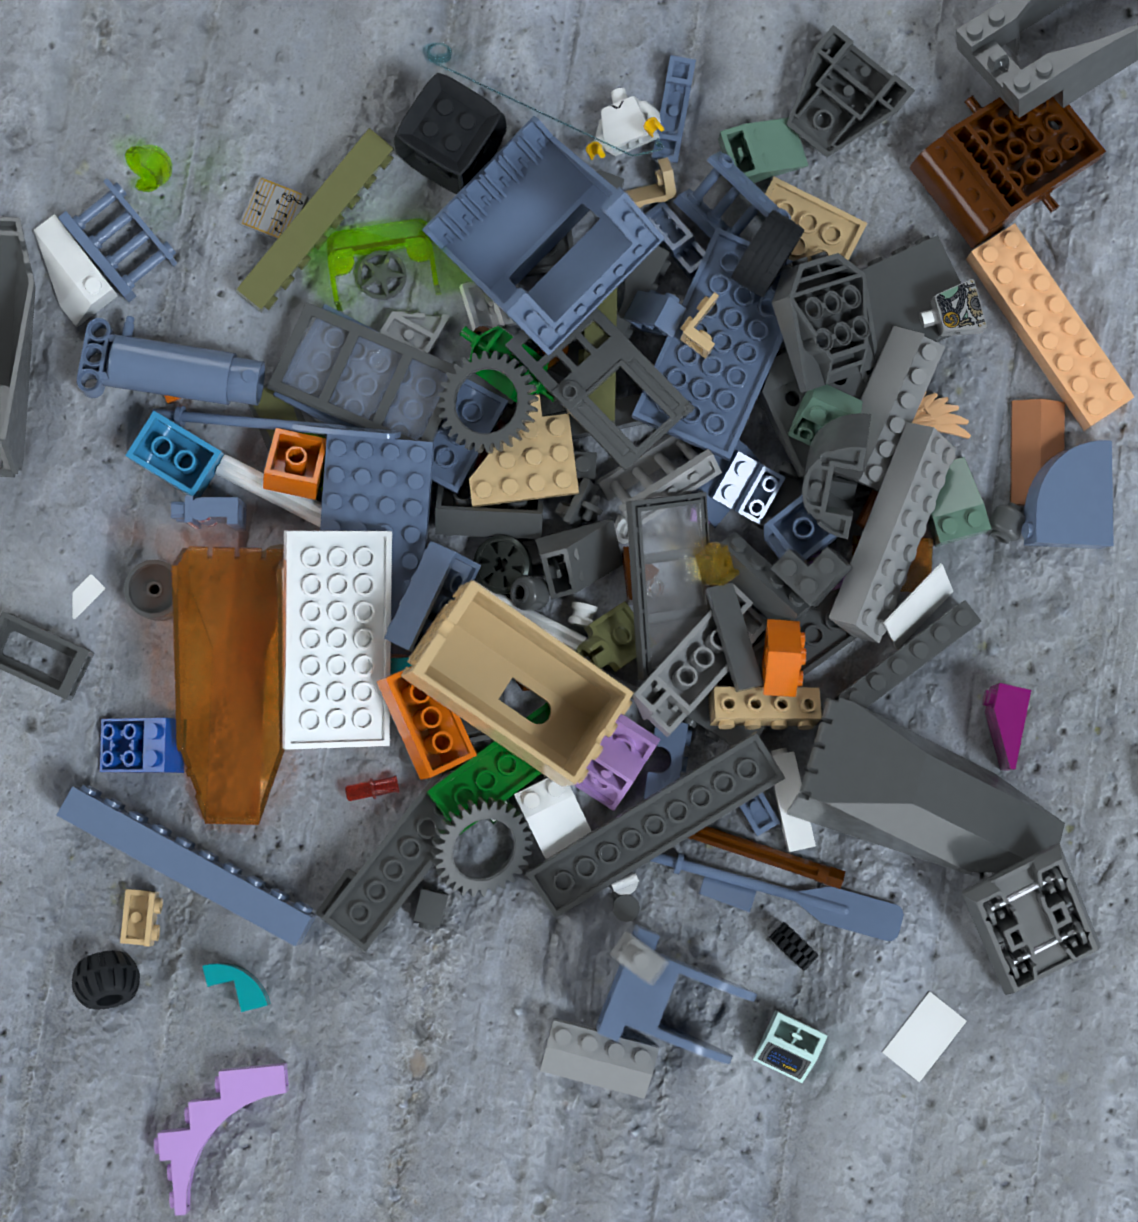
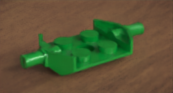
M498 325L481 335H477L467 326L462 329L463 332H460V336L471 343L470 362H472V353L478 354L481 359L483 351H487L490 354V358L493 352L497 351L501 357L505 353L510 356L511 361L514 358L519 361L505 347V344L514 336L504 330L503 325ZM526 344L522 345L536 362L542 358L540 354ZM548 363L543 367L546 372L548 371ZM489 369L476 372L478 376L517 403L515 386L506 375ZM527 370L524 375L530 374L533 377V381L528 385L534 384L537 387V390L530 395L542 393L554 402L556 399Z

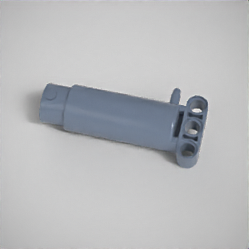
M133 316L126 317L122 336L115 335L110 324L103 318L92 319L86 327L77 373V385L88 398L100 397L105 390V386L224 405L236 402L258 406L260 403L265 380V362L238 358L237 354L232 352L132 337L135 319ZM101 328L107 329L103 337H95L97 330ZM94 354H102L98 362H90V358ZM88 380H97V383L94 387L85 388V384Z

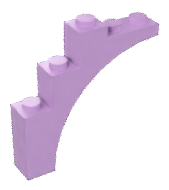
M287 1063L220 1070L219 1076H215L216 1093H220L221 1097L192 1099L184 1110L186 1124L190 1123V1127L162 1130L158 1133V1137L154 1139L155 1154H159L160 1161L171 1160V1164L167 1165L168 1180L173 1183V1192L169 1194L170 1208L175 1209V1216L186 1215L190 1211L191 1185L195 1167L204 1146L214 1131L230 1115L243 1106L264 1097L288 1092Z

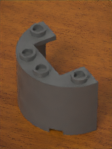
M849 414L828 422L816 433L808 452L802 487L805 508L808 514L811 513L817 520V525L822 529L845 539H848L857 482L832 478L834 466L862 471L867 449L871 414Z

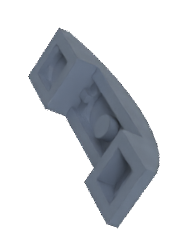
M670 55L660 111V121L664 130L661 132L657 129L660 138L655 140L652 159L658 160L668 157L669 162L678 163L696 64L695 59Z

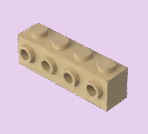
M713 687L708 694L710 726H718L719 729L745 726L746 729L753 730L759 729L761 726H771L772 729L781 730L786 729L788 726H798L800 730H808L814 728L822 718L820 688L797 687L796 697L763 695V687L736 692L734 687Z

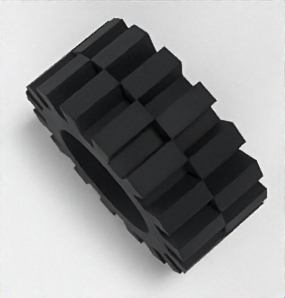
M785 922L769 936L772 942L803 971L819 956Z

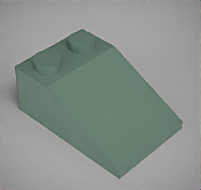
M965 457L955 459L950 464L945 477V484L940 489L935 509L929 517L928 524L935 547L985 534L991 530L984 502Z

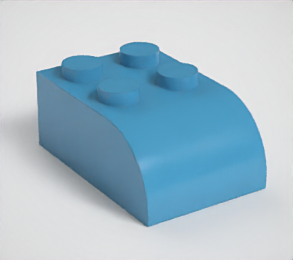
M153 411L125 456L185 494L200 498L214 477L224 454L199 437Z

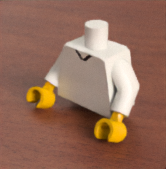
M617 88L611 91L613 104L601 110L602 118L599 120L594 141L586 146V152L590 160H594L593 158L596 154L600 158H604V149L612 155L618 156L659 139L657 129L661 132L664 130V127L661 125L659 111L647 101H641L635 96L628 98L625 88Z

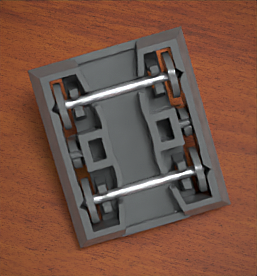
M1059 843L1048 846L961 892L1005 995L1016 993L1043 977L1098 951L1101 947Z

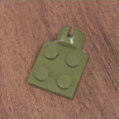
M626 601L585 627L588 639L582 642L576 649V653L583 658L588 656L591 659L589 662L599 669L609 665L615 672L637 658L634 613ZM650 636V648H651V647H653L656 643L654 642V640H653V639L651 638V636Z

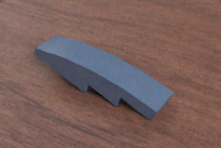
M665 202L659 203L645 213V215L665 238L661 244L670 252L671 257L692 282L705 251L695 241L694 235Z

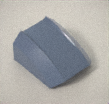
M802 495L764 525V540L779 559L788 549L796 550L805 560H808L838 538V536L825 531L817 525V520L811 513L808 514Z

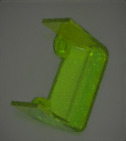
M414 218L333 232L327 239V262L333 300L337 310L343 311L338 276L346 275L352 271L355 263L354 257L369 255L377 251L406 249L409 258L414 262L430 261L436 295H441L433 242L422 230L428 223L421 218Z

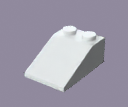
M547 778L514 794L545 859L592 832L570 786L561 787L550 778Z

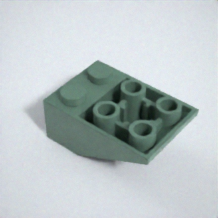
M789 117L746 123L720 131L718 142L721 152L729 155L733 159L734 165L753 183L809 166L799 135L787 126Z

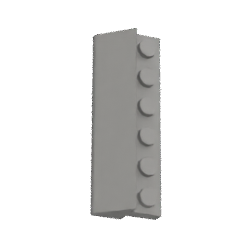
M892 326L860 399L863 401L861 413L871 414L867 449L862 471L834 466L833 473L879 492L907 422L912 423L946 346L925 337L924 333Z
M734 585L751 644H753L757 637L766 629L767 621L751 607L753 602ZM711 610L632 695L643 720L648 719L666 737L678 727L729 671Z

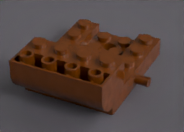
M972 95L964 103L973 114L948 129L943 136L924 149L909 168L968 245L974 249L1009 226L1022 210L1033 203L1042 201L1050 213L1054 212L1060 206L1050 195L1052 191L1096 163L1105 154L1106 150L1070 105L1062 108L1053 97L1019 118L1001 97L981 107ZM1048 121H1054L1058 125L1059 130L1052 129Z

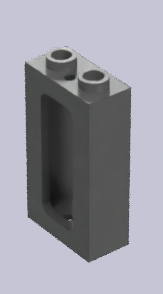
M2 611L0 615V669L63 699L72 701L95 653ZM18 632L74 658L63 682L5 656L3 649L10 634Z

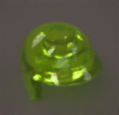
M148 144L130 147L126 150L125 159L129 168L141 177L135 185L138 191L152 192L169 181L173 165L171 158L164 149Z

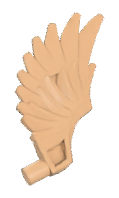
M937 393L923 396L912 423L934 427L940 433L959 436L965 439L971 437L965 429L958 426L967 425L969 420L955 414H950L959 410L958 405L945 404L949 401L948 397L936 399Z

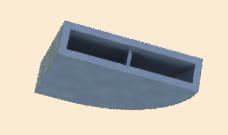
M1091 441L1068 448L1053 456L1042 466L1030 485L1025 501V523L1021 530L1024 546L1103 549L1114 546L1112 441Z

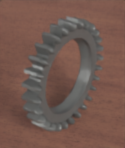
M483 351L481 359L478 354L472 353V362L463 357L464 367L461 368L454 364L456 374L446 373L451 380L450 383L441 382V385L447 389L446 392L438 393V396L445 399V401L437 404L438 408L445 410L438 415L440 419L447 420L442 427L446 430L451 429L448 436L451 438L457 437L456 443L461 446L465 444V448L470 451L475 446V451L482 453L485 447L486 452L492 454L495 445L496 449L502 452L504 450V442L507 446L513 447L512 437L521 441L522 437L519 431L522 430L527 433L530 431L525 422H535L529 416V413L538 411L531 403L539 401V398L535 395H530L537 390V387L534 384L528 385L533 381V377L530 374L524 375L527 372V368L523 365L518 367L520 362L515 358L510 361V356L505 353L501 357L500 353L494 351L490 358V354L487 351ZM487 369L496 370L506 375L515 386L517 392L515 414L510 422L498 431L492 433L472 431L461 422L456 411V399L459 389L465 380L474 373Z
M479 797L478 804L475 806L471 800H468V809L465 810L461 805H458V815L451 811L449 812L452 819L451 822L441 820L446 829H436V833L441 839L432 840V843L437 848L431 850V854L434 856L432 862L442 881L449 885L454 892L458 890L461 895H465L468 892L472 897H475L479 891L482 897H486L488 888L493 894H496L497 885L506 889L505 880L514 883L515 879L512 874L523 873L518 866L528 864L523 856L531 855L532 853L527 847L533 844V841L528 837L532 832L526 827L528 822L512 804H506L502 799L496 802L493 797H489L486 804L484 799ZM483 819H493L504 823L513 834V848L507 861L498 870L483 877L463 875L457 869L453 859V848L459 834L470 824Z

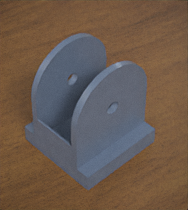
M636 924L632 932L634 937L655 951L660 938L655 931ZM657 951L655 952L670 963L654 985L647 983L620 963L596 1023L597 1034L619 1042L623 1029L627 1025L709 1059L725 1064L731 1063L733 1055L664 1025L660 1023V1020L679 973L752 1002H755L757 993Z

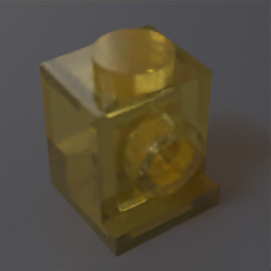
M712 542L705 545L704 549L695 555L703 585H725L740 574L739 570L733 567L728 545Z

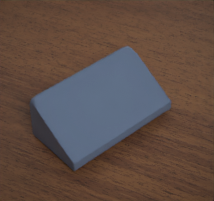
M705 876L698 892L701 895L747 912L751 911L756 895L755 890Z

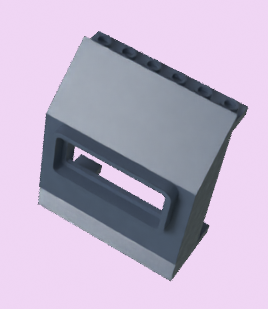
M535 115L422 229L548 356L665 239L620 187L616 189L555 138ZM590 210L600 218L528 293L521 287L519 289L516 287Z

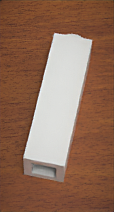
M787 747L772 750V757L785 776L784 780L772 787L787 852L815 847L811 823L786 814L802 786L795 752H787Z

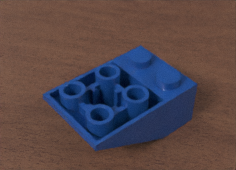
M101 719L100 772L184 773L186 719Z

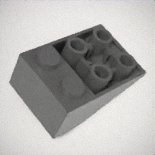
M613 518L535 539L551 600L577 593L623 565Z

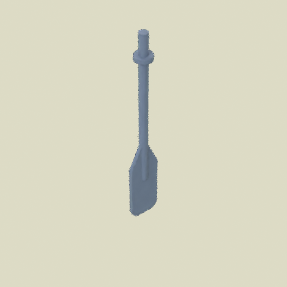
M177 406L175 410H152V412L155 411L170 421H174L180 427H184L186 422L271 430L279 428L293 432L381 439L401 437V431L187 412L185 406Z
M678 853L677 857L660 854L651 860V862L674 868L673 873L677 875L683 870L795 901L820 923L885 941L895 940L900 932L904 914L902 908L893 903L832 886L796 891L684 860L683 853Z

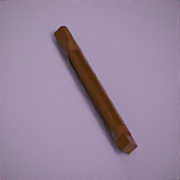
M708 826L687 838L838 889L841 888L844 882L846 871L822 863L819 864Z

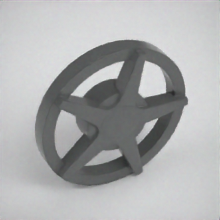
M376 251L367 255L362 260L358 268L357 278L361 289L366 295L377 300H387L395 297L402 291L406 283L407 273L404 263L397 255L388 251ZM377 256H387L383 264L377 266L368 262ZM390 258L398 262L402 273L391 271L388 267ZM366 265L372 270V278L363 284L362 271ZM402 278L398 288L389 293L388 285L392 279ZM375 283L383 287L386 295L374 294L366 287Z

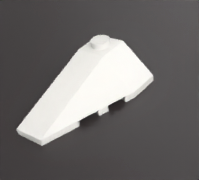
M55 214L34 229L59 305L76 327L80 326L118 297L114 289Z

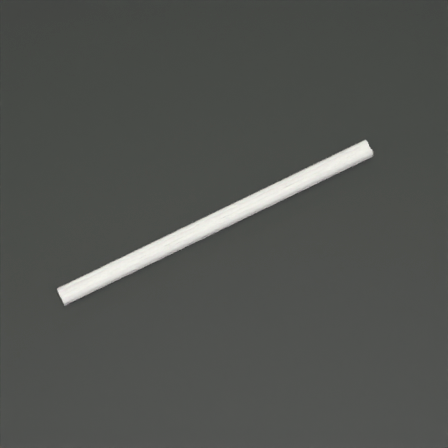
M226 454L222 457L215 474L320 527L321 502L263 489L264 473ZM488 590L575 652L577 647L588 639L536 611L518 609L510 598ZM588 656L585 657L586 660H591Z

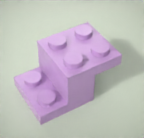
M620 714L615 722L618 726L609 738L604 736L600 745L603 746V750L596 760H591L587 766L589 772L586 778L580 784L577 782L574 785L612 811H615L661 740L622 714Z

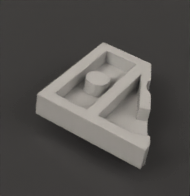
M392 311L379 333L430 354L448 324L450 316L447 314H442V316H425L426 313L407 314L405 312Z

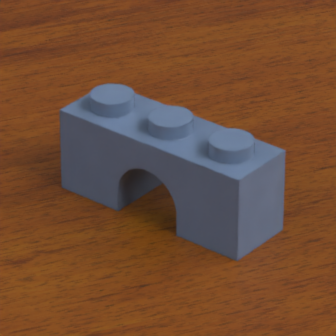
M680 723L668 737L654 726L653 734L661 739L656 747L663 748L668 752L670 766L662 773L647 772L643 799L680 778L681 772L686 773L688 757L683 756L685 746H690L692 730H687V723Z

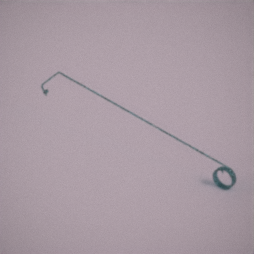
M435 43L428 47L427 58L434 64L439 65L451 72H454L455 74L460 75L466 79H469L470 81L475 82L481 86H484L487 89H490L502 96H505L506 98H509L517 103H520L521 105H524L551 119H554L557 122L569 126L570 128L575 129L585 135H588L591 138L603 142L604 144L609 145L619 151H622L625 154L634 157L646 153L660 151L663 149L662 142L659 141V139L657 138V142H655V144L657 145V147L661 146L662 148L634 155L629 154L628 152L623 151L622 149H619L607 142H604L592 135H589L588 133H585L573 126H570L558 119H555L543 112H540L539 110H536L524 103H521L509 96H506L494 89H491L488 86H485L479 82H476L473 79H470L458 72H455L443 65H440L439 63H446L451 59L452 50L449 46L441 43ZM436 45H444L450 52L448 56L440 57L437 54L435 57L430 53V50Z

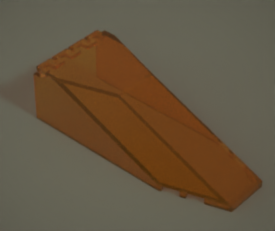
M189 546V548H182L172 564L177 750L181 751L187 767L185 771L187 776L191 778L195 788V797L205 824L259 825L285 751L282 748L286 583L284 549L267 548L266 557H263L262 548L240 547L239 556H236L235 547H213V556H209L208 547Z

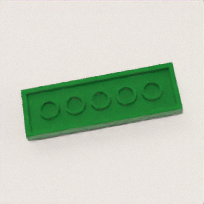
M548 703L538 708L526 719L534 724H542L547 721L550 715ZM494 741L479 752L477 756L471 758L429 789L427 794L445 818L451 822L452 819L449 812L451 811L458 815V805H461L466 810L468 809V800H471L477 806L479 797H482L486 804L489 797H493L496 802L499 799L505 802L542 773ZM476 821V822L470 824L469 826H467V827L459 834V836H460L462 833H464L466 830H468L470 827H472L474 824H476L478 821Z

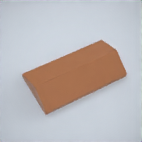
M1047 399L1011 401V503L1025 506L1028 490L1038 471L1053 456L1064 451L1065 402Z

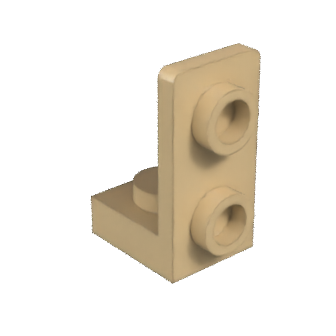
M668 157L658 159L659 170L655 171L657 184L625 191L639 208L646 204L662 203L677 197L673 169Z
M715 292L710 298L705 296L696 308L699 312L693 319L689 316L680 328L683 331L680 340L705 359L711 353L715 343L712 342V337L703 330L698 331L696 327L717 302L719 295Z

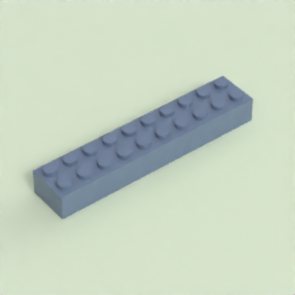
M82 785L81 787L72 786L57 813L58 817L291 945L298 946L302 944L317 916L311 913L313 910L311 906L301 901L291 902L288 900L290 895L278 888L269 890L264 887L266 882L254 875H248V877L242 875L243 869L230 862L224 864L218 862V855L206 849L198 851L194 848L196 844L185 837L180 838L177 836L175 838L171 836L172 830L161 824L153 823L151 825L147 823L149 819L147 816L137 811H125L126 805L113 798L103 799L100 797L102 792L89 785Z

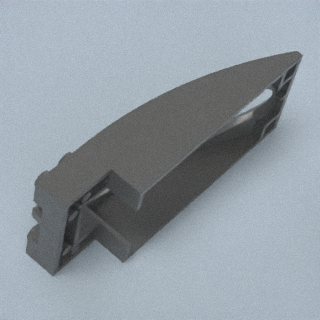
M1002 0L956 29L957 49L1020 118L1051 97L1064 108L1138 60V23L1120 32L1085 44L1047 53L1021 70L1001 47L1006 45L1017 57L1020 53L1019 33L1071 0Z

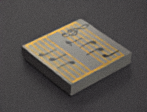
M259 176L239 224L242 227L277 240L304 208L308 195Z

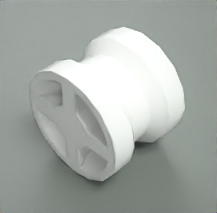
M572 602L571 608L573 613L569 617L568 623L587 627L594 622L593 615L597 613L598 607L581 602Z

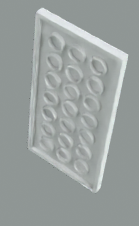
M284 531L283 749L390 746V711L376 681L390 675L391 642L384 639L391 622L392 531Z

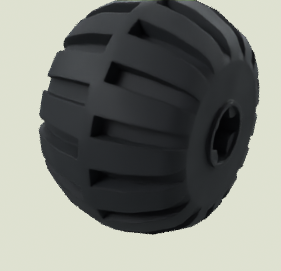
M115 950L97 952L83 958L77 963L72 974V989L76 998L86 1008L95 1010L114 1008L127 1003L136 995L140 983V972L135 961L127 953Z

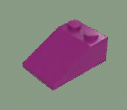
M998 683L990 686L989 690H985L982 705L986 706L985 716L1000 770H1016L1031 690Z

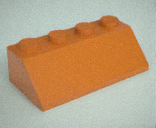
M403 670L376 681L420 780L436 776L477 756L460 717L401 677Z

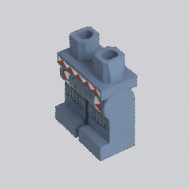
M185 496V502H171V518L176 519L178 523H186L193 529H201V524L206 527H213L218 523H227L235 531H246L247 504L238 497L195 498L194 496Z

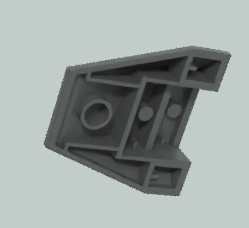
M832 25L816 45L787 126L828 158L897 113L915 90L894 74L892 76L854 46L852 39Z

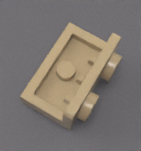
M125 890L120 943L150 947L154 946V941L159 940L160 925H156L157 914H161L163 907V898H159V891Z

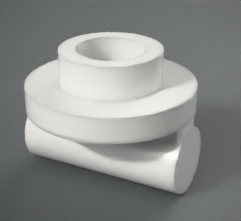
M618 515L614 523L618 543L626 544L629 542L628 526L624 517Z
M632 871L611 884L614 892L620 895H629L635 891L639 880L636 873Z

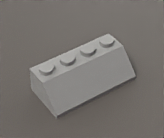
M553 1018L540 1071L645 1099L659 1046L621 1036L619 1042L597 1034V1029Z

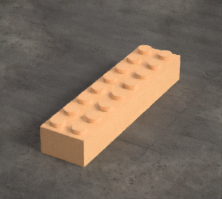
M1015 223L971 251L966 258L967 262L1063 402H1065L1083 431H1086L1134 398L1126 383Z

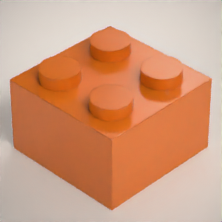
M276 428L264 470L263 489L316 500L325 465L326 438Z
M767 619L762 657L763 695L796 697L797 686L802 687L803 670H801V667L806 662V649L804 648L805 632H800V621Z

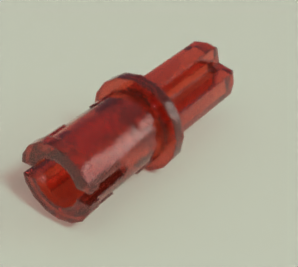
M397 775L378 780L370 778L368 782L347 785L345 787L348 801L369 797L376 799V796L400 792Z

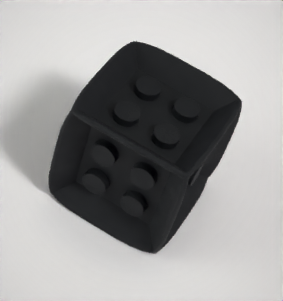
M436 73L424 86L402 119L394 137L395 149L398 156L413 169L446 190L458 194L498 151L507 131L506 118L495 105L475 91L447 75Z

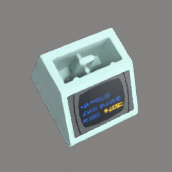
M775 1010L753 1060L803 1083L817 1061L828 1036Z

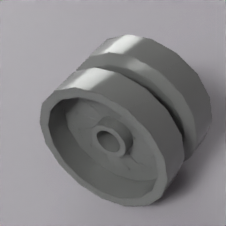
M146 560L137 564L128 573L124 584V595L129 607L142 617L153 621H167L176 617L185 608L189 597L188 584L184 575L169 563L161 560ZM158 586H159V588H160L159 592L154 595V594H153V589H154V588H155V589H158Z

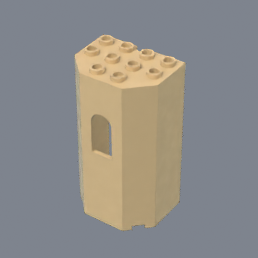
M471 580L461 585L453 595L455 599L450 600L439 611L410 655L408 663L412 666L411 668L406 666L401 677L561 787L576 785L577 782L580 784L589 772L587 766L591 760H596L603 750V746L600 745L604 736L609 738L618 726L615 723L620 714L624 715L632 704L630 698L634 692L475 581ZM512 678L548 703L550 715L547 721L542 724H534L499 700V697Z

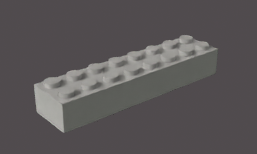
M906 423L850 565L853 568L845 575L829 615V619L853 637L880 643L882 636L886 633L883 623L897 605L898 595L907 580L908 570L916 557L921 537L926 532V525L931 513L935 509L940 489L945 484V477L949 466L954 461L956 448L934 427Z

